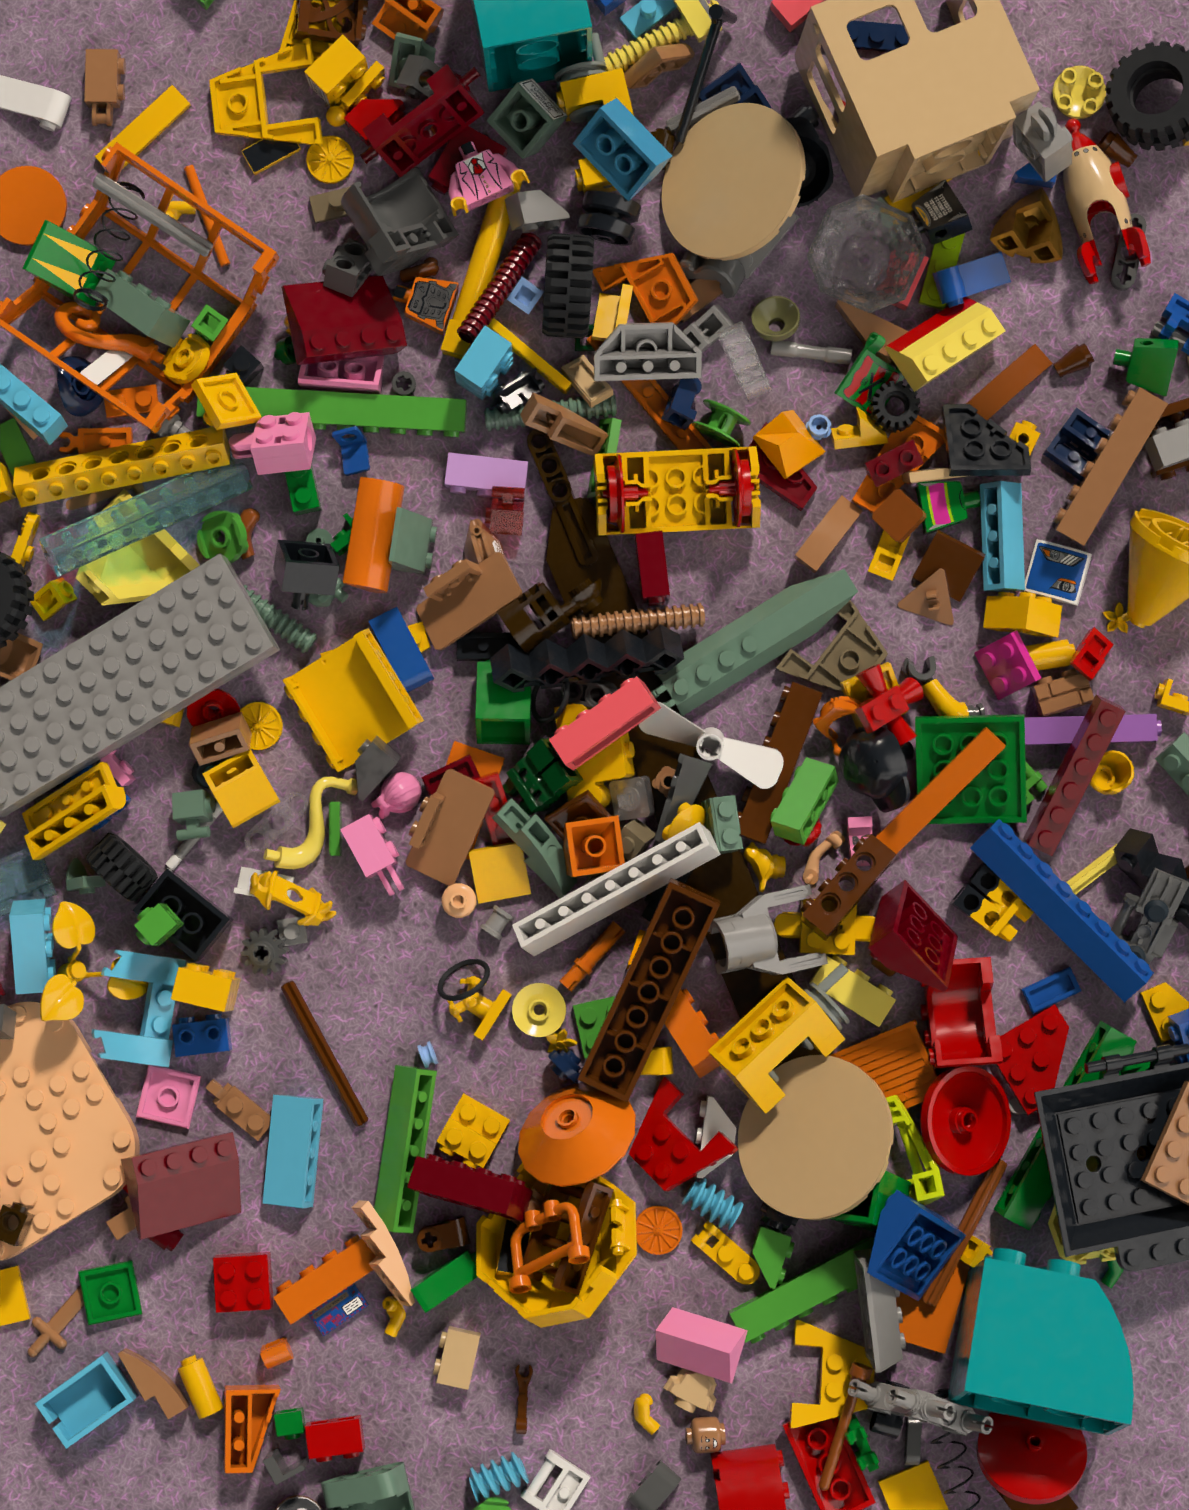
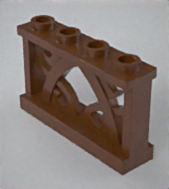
M296 0L293 39L303 41L306 38H310L314 41L334 43L341 35H344L356 48L361 40L364 41L366 25L362 24L363 15L367 13L368 0H341L331 8L328 0H320L324 11H321V5L317 8L313 7L312 0ZM353 2L354 12L348 9ZM336 17V22L341 27H344L342 20L344 18L349 19L352 26L351 30L347 33L338 32L332 24V19ZM326 21L328 31L309 28V25Z

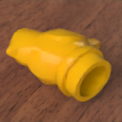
M751 842L745 848L744 857L751 864L759 880V892H764L766 883L770 878L777 879L785 876L786 860L784 856H778V854L771 855L768 850L759 849L755 846L754 842Z

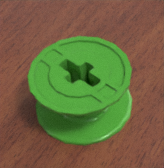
M704 399L703 404L712 411V414L707 424L693 421L692 426L701 433L727 446L739 447L740 444L730 435L736 423L750 426L751 422L749 419L721 403Z

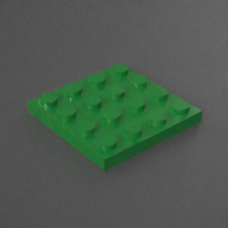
M1025 714L915 717V733L917 735V794L985 727L1006 745L928 824L995 823L998 819L1003 823H1027Z

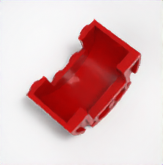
M991 957L954 959L949 986L945 991L920 982L925 992V1004L920 1005L922 1021H927V1030L923 1031L924 1046H930V1049H928L929 1065H934L935 1068L1003 1063L1000 1035H996L991 994L994 983Z
M775 1444L710 1453L719 1510H786L785 1499H789L790 1494L788 1482H782L780 1467L784 1466L782 1450H776Z

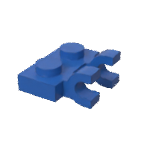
M1174 293L1161 315L1167 319L1158 335L1161 339H1169L1177 326L1189 332V301ZM1189 337L1181 349V351L1185 352L1188 355Z

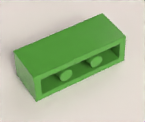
M806 757L803 764L797 767L794 773V780L790 787L784 790L780 805L773 810L770 817V823L772 824L775 836L802 845L805 844L839 782L835 766Z

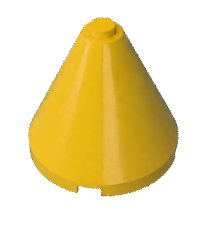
M1143 508L1140 509L1139 513L1135 511L1130 520L1127 614L1131 618L1130 622L1144 628L1145 625H1153L1189 599V523L1159 511Z

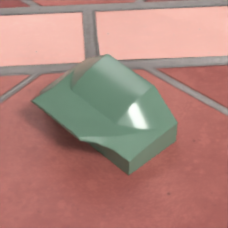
M397 32L388 86L403 89L396 82L409 54L427 57L434 62L436 48L426 44L422 38Z

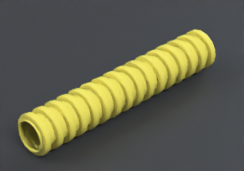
M710 0L709 6L719 4L715 0ZM681 15V19L675 18L673 23L667 22L665 27L661 25L657 31L653 29L651 34H644V38L638 37L636 42L632 40L628 46L624 44L622 49L616 48L614 53L608 52L607 57H604L607 67L605 71L623 68L626 71L628 66L636 63L652 47L680 43L679 40L682 39L684 41L688 35L692 37L694 34Z

